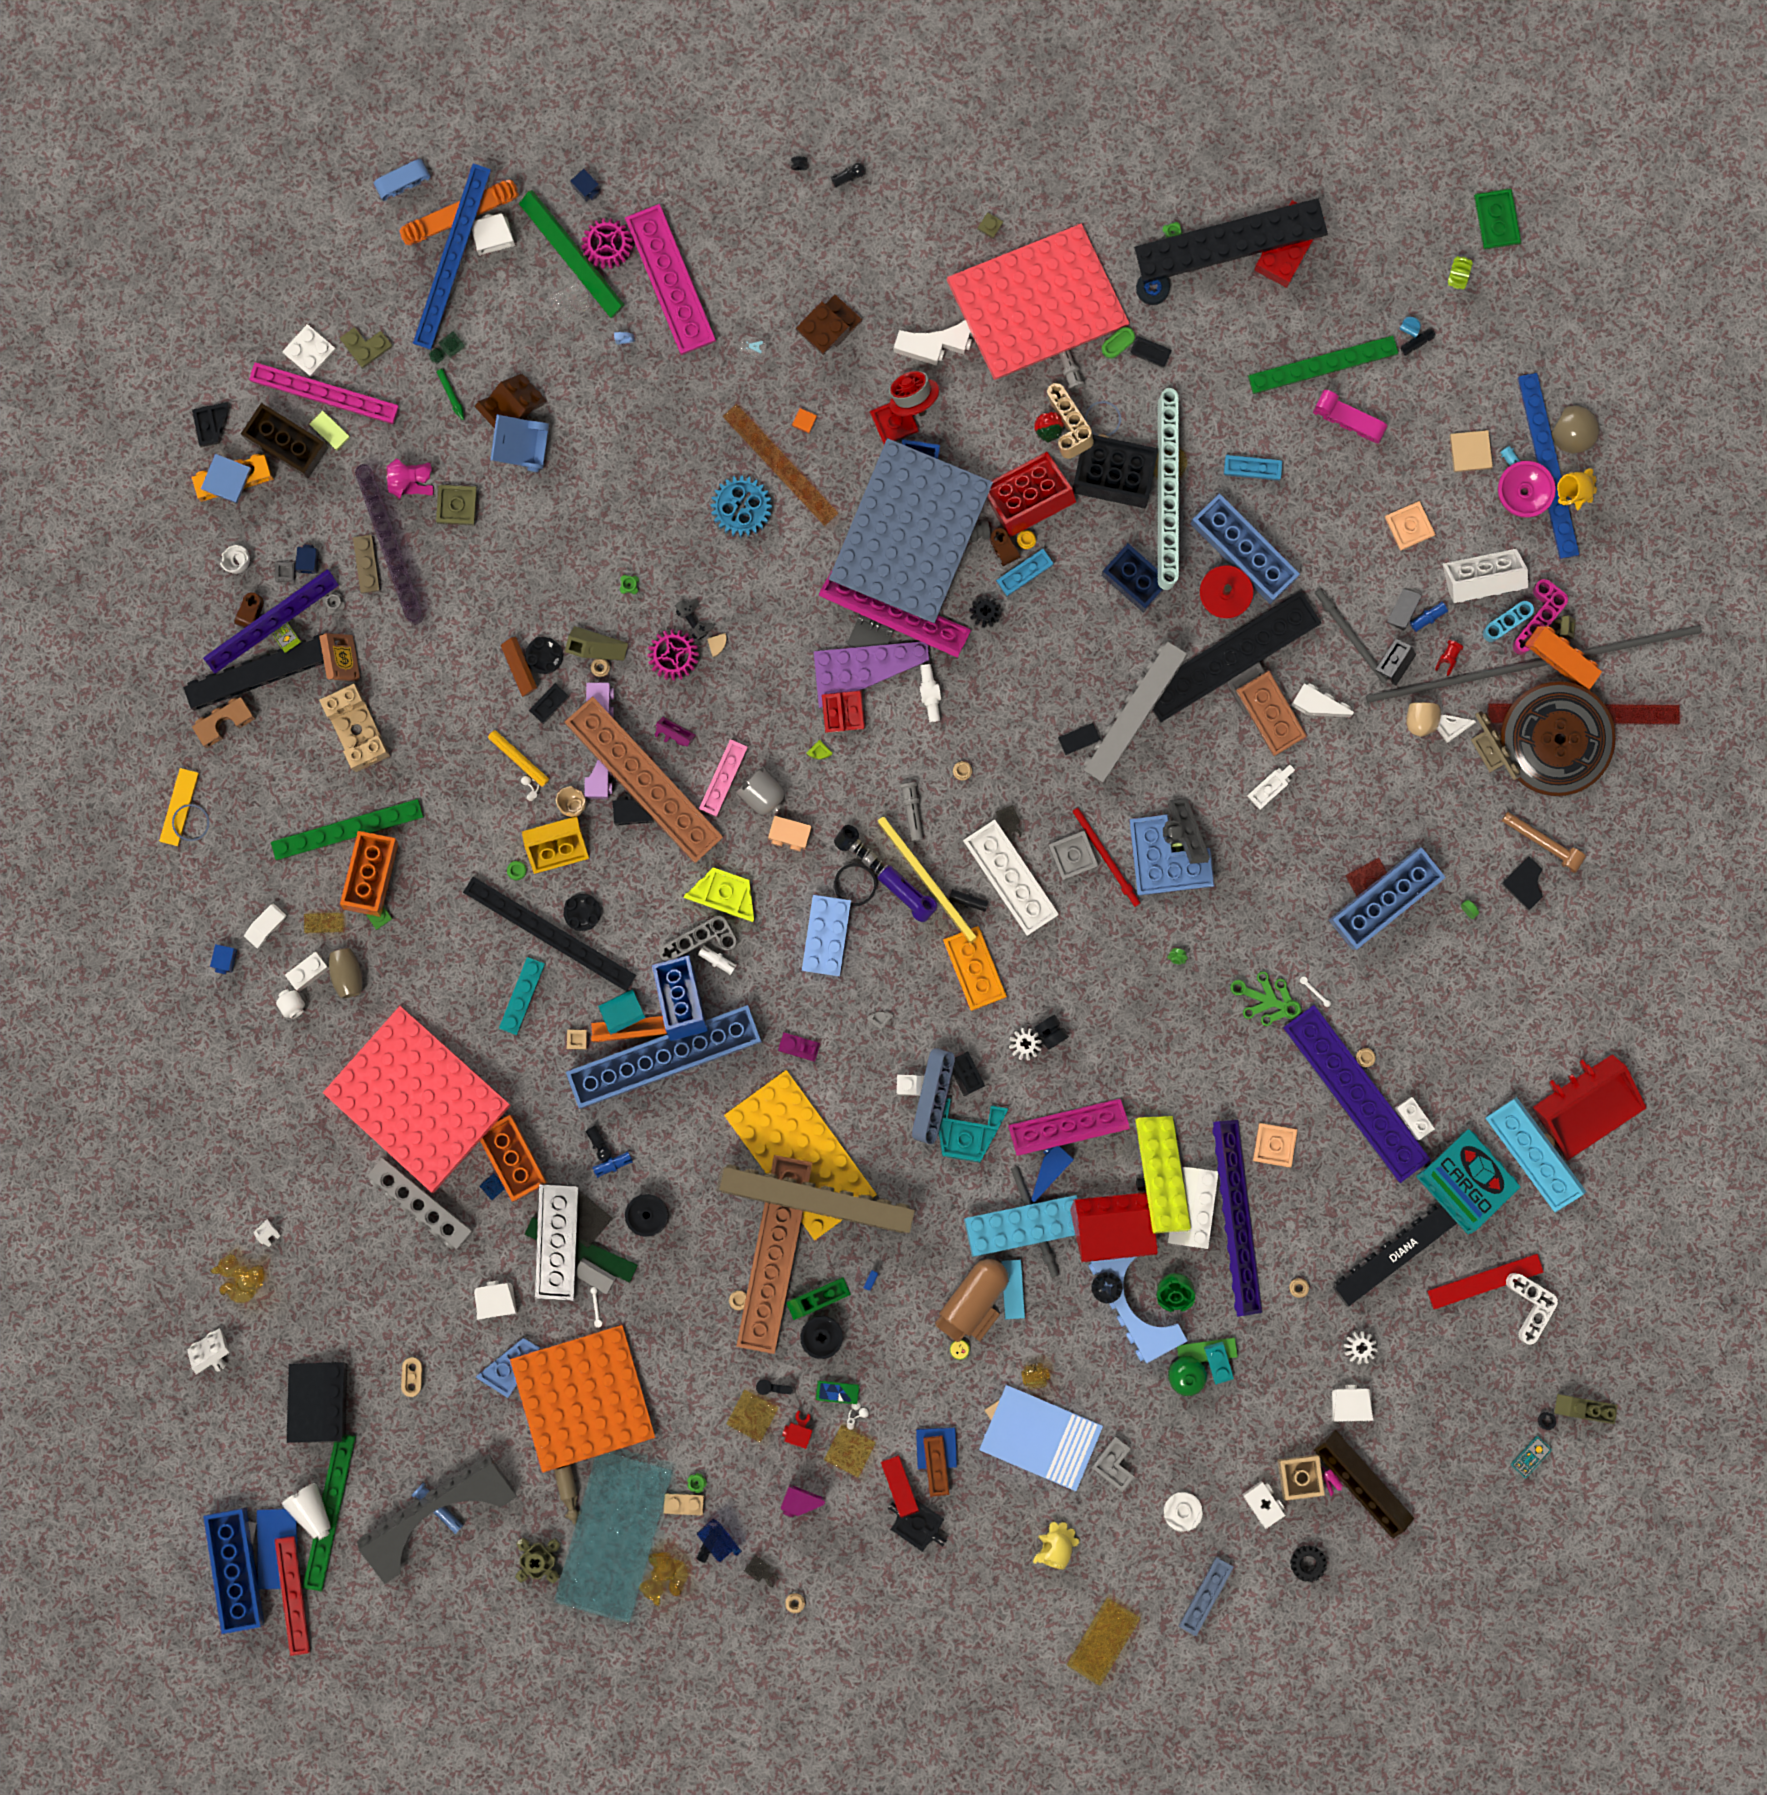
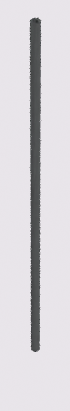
M1698 625L1580 651L1584 653L1583 657L1693 635L1701 633L1702 630L1701 626ZM1537 659L1367 695L1366 700L1367 703L1549 664L1543 659Z

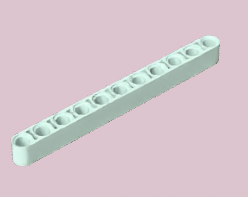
M1167 388L1158 399V585L1164 590L1173 588L1179 576L1178 393L1172 388ZM1164 397L1170 398L1172 402L1166 401ZM1164 415H1169L1172 420L1166 419ZM1167 432L1171 434L1172 437L1169 438L1165 436L1164 433ZM1164 450L1170 451L1172 455H1167ZM1164 468L1170 469L1172 473H1167ZM1164 486H1169L1172 491H1167ZM1164 504H1169L1172 509H1167ZM1164 522H1169L1172 527H1167ZM1164 540H1169L1172 545H1167ZM1164 558H1169L1172 563H1167ZM1164 576H1169L1172 582L1166 581Z

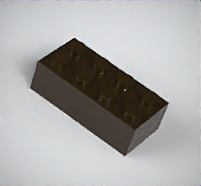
M263 403L259 405L241 432L245 440L307 479L329 448L324 441Z

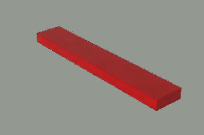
M1534 1254L1428 1290L1427 1294L1434 1310L1505 1286L1507 1277L1512 1273L1529 1278L1544 1271L1538 1254Z
M295 1536L276 1538L275 1547L290 1656L309 1654V1635Z

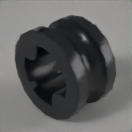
M798 156L791 158L793 163L791 165L792 170L808 169V165H806L808 159L806 157Z
M1544 1412L1539 1415L1538 1425L1542 1429L1551 1430L1556 1426L1557 1421L1552 1413ZM1546 1416H1550L1549 1419H1552V1423H1549L1548 1427H1545V1423H1542V1419H1546Z

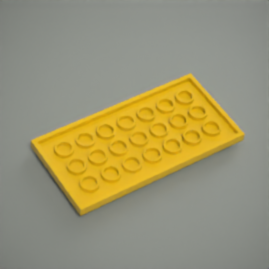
M787 1070L724 1115L765 1173L771 1174L774 1155L812 1162L809 1182L816 1184L815 1188L821 1189V1186L835 1188L834 1192L839 1193L845 1190L853 1192L855 1197L862 1194L874 1198L877 1195ZM803 1211L801 1223L814 1241L842 1221L841 1219Z

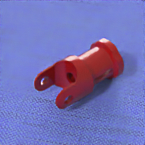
M1448 640V646L1444 654H1441L1435 671H1438L1441 663L1450 664L1447 676L1451 674L1457 663L1456 658L1460 650L1464 649L1461 644L1452 640Z

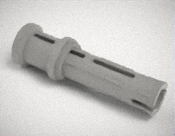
M1070 350L1060 353L1059 356L1064 367L1063 376L1067 378L1069 391L1083 387L1085 383L1081 381L1078 372L1079 367L1074 364Z
M917 782L900 785L904 796L902 802L907 809L911 841L923 840L917 806L919 804V798H917L916 794Z

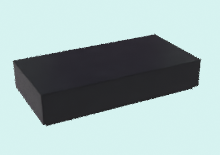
M1137 336L1130 354L1165 368L1172 350Z
M1091 723L1058 737V740L1066 756L1097 743L1100 737L1094 724Z

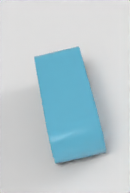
M1528 601L1520 602L1489 623L1483 630L1484 639L1494 642L1526 621L1534 612L1533 605ZM1520 607L1526 608L1528 614L1522 615L1519 610ZM1504 618H1510L1512 626L1506 625ZM1488 629H1495L1497 636H1491Z

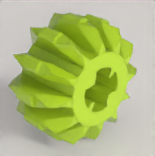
M1463 256L1454 258L1448 279L1449 286L1456 289L1466 288L1473 264L1472 260Z

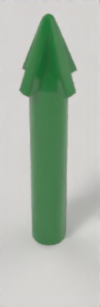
M439 369L436 373L453 406L452 409L464 420L463 406L459 403L444 370Z

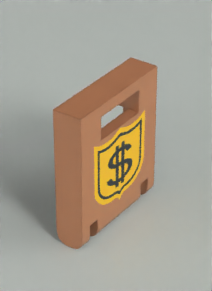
M330 633L320 635L327 679L342 681L359 680L360 674L353 635Z

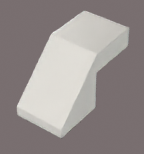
M272 903L251 924L244 937L257 949L260 948L268 936L280 927L287 915Z

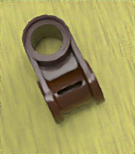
M1002 528L995 529L991 533L990 542L997 557H1000L1002 561L1001 565L1004 567L1019 559L1020 555L1007 532ZM996 534L1003 536L1002 542L999 540L995 541Z
M247 593L235 616L234 624L245 628L257 620L264 605L263 598L256 593ZM250 600H256L257 603L251 604Z

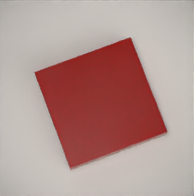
M890 403L870 411L883 445L887 438L896 442L919 432L913 416L902 417L895 415L890 409Z

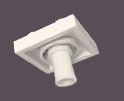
M220 1328L210 1332L204 1339L193 1343L187 1349L192 1370L198 1374L211 1364L216 1371H221L219 1366L222 1369L225 1368L226 1362L222 1357L229 1353L225 1335Z

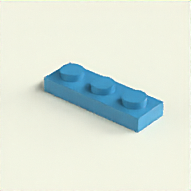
M1226 455L1223 475L1280 481L1282 461Z
M1041 549L997 579L996 583L1006 597H1008L1052 567L1054 563L1044 549Z

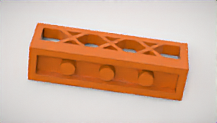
M663 1016L644 1018L612 1035L609 1033L605 1022L591 1023V1041L593 1043L667 1035Z

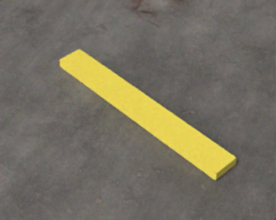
M880 818L878 820L879 826L968 942L972 944L976 941V935L886 818Z

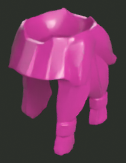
M396 458L387 465L388 492L395 495L398 499H401L403 494L433 495L432 485L421 486L416 483V481L426 483L430 479L432 470L430 463L406 466Z

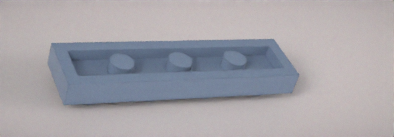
M1215 1557L1178 1625L1180 1628L1197 1636L1234 1568L1232 1565Z

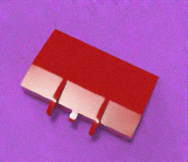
M1613 1054L1592 1068L1589 1064L1586 1065L1584 1060H1581L1579 1063L1584 1071L1583 1074L1577 1078L1571 1074L1568 1076L1570 1082L1562 1088L1551 1080L1549 1084L1554 1093L1533 1106L1538 1119L1548 1134L1552 1136L1556 1146L1567 1161L1646 1109L1645 1103L1627 1066Z

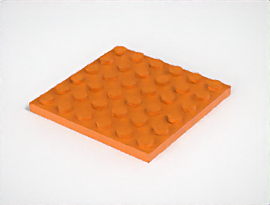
M623 1325L510 1359L542 1473L655 1438Z

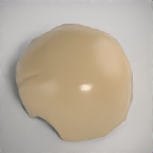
M573 786L562 788L557 793L555 800L558 809L569 817L581 815L587 804L582 791L575 789Z

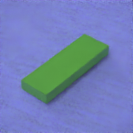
M1235 1338L1177 1346L1178 1359L1183 1356H1192L1200 1362L1208 1361L1204 1347L1222 1341L1227 1357L1236 1358Z

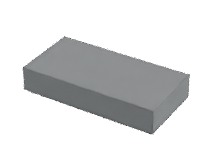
M582 1258L576 1269V1277L606 1295L616 1279L613 1275Z

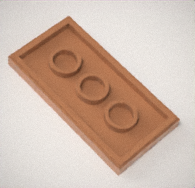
M1266 671L1235 690L1273 756L1307 737L1270 671Z

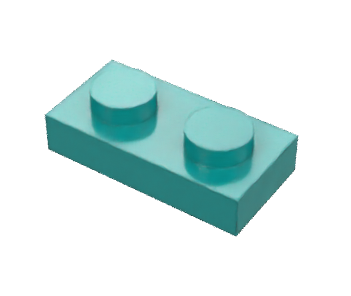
M1223 1341L1204 1347L1215 1385L1233 1380L1234 1377Z

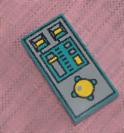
M1536 1436L1510 1465L1524 1478H1527L1552 1449Z

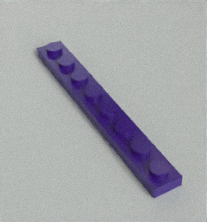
M327 569L207 654L203 659L214 674L286 622L339 586Z

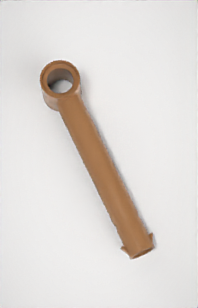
M1509 812L1501 820L1562 859L1561 865L1563 867L1567 866L1573 873L1578 871L1586 858V855L1578 849L1571 848L1569 851Z

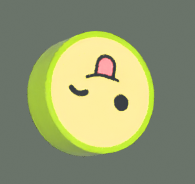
M963 1340L960 1342L954 1341L950 1346V1353L955 1359H964L969 1354V1346Z

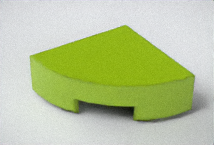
M820 740L806 752L808 756L814 759H825L833 754Z

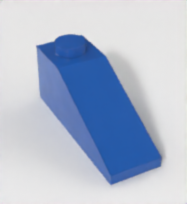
M1060 1146L1048 1148L1043 1152L1045 1157L1042 1160L1031 1197L1032 1202H1035L1074 1160Z

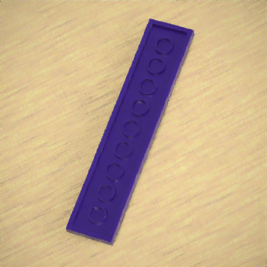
M1315 1005L1283 1027L1284 1031L1399 1183L1431 1161Z
M1238 1120L1213 1122L1212 1131L1216 1143L1215 1154L1218 1159L1217 1172L1221 1183L1222 1211L1225 1216L1224 1228L1228 1240L1229 1268L1232 1273V1290L1235 1296L1234 1308L1237 1312V1317L1262 1313L1239 1122Z

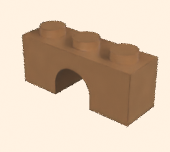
M235 697L228 701V705L225 707L214 709L211 712L212 715L195 721V725L192 728L205 748H209L223 739L219 732V726L224 720H233L240 729L256 718L242 697Z

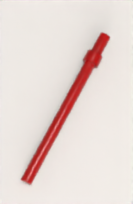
M1079 807L1073 810V814L1122 887L1121 891L1123 894L1127 895L1134 907L1140 905L1141 902L1133 892L1134 888L1130 883L1128 884Z

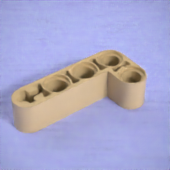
M1059 383L1051 384L1047 389L1050 404L1056 413L1061 416L1065 427L1069 431L1060 437L1058 441L1060 453L1064 458L1071 459L1093 446L1092 431L1064 387Z

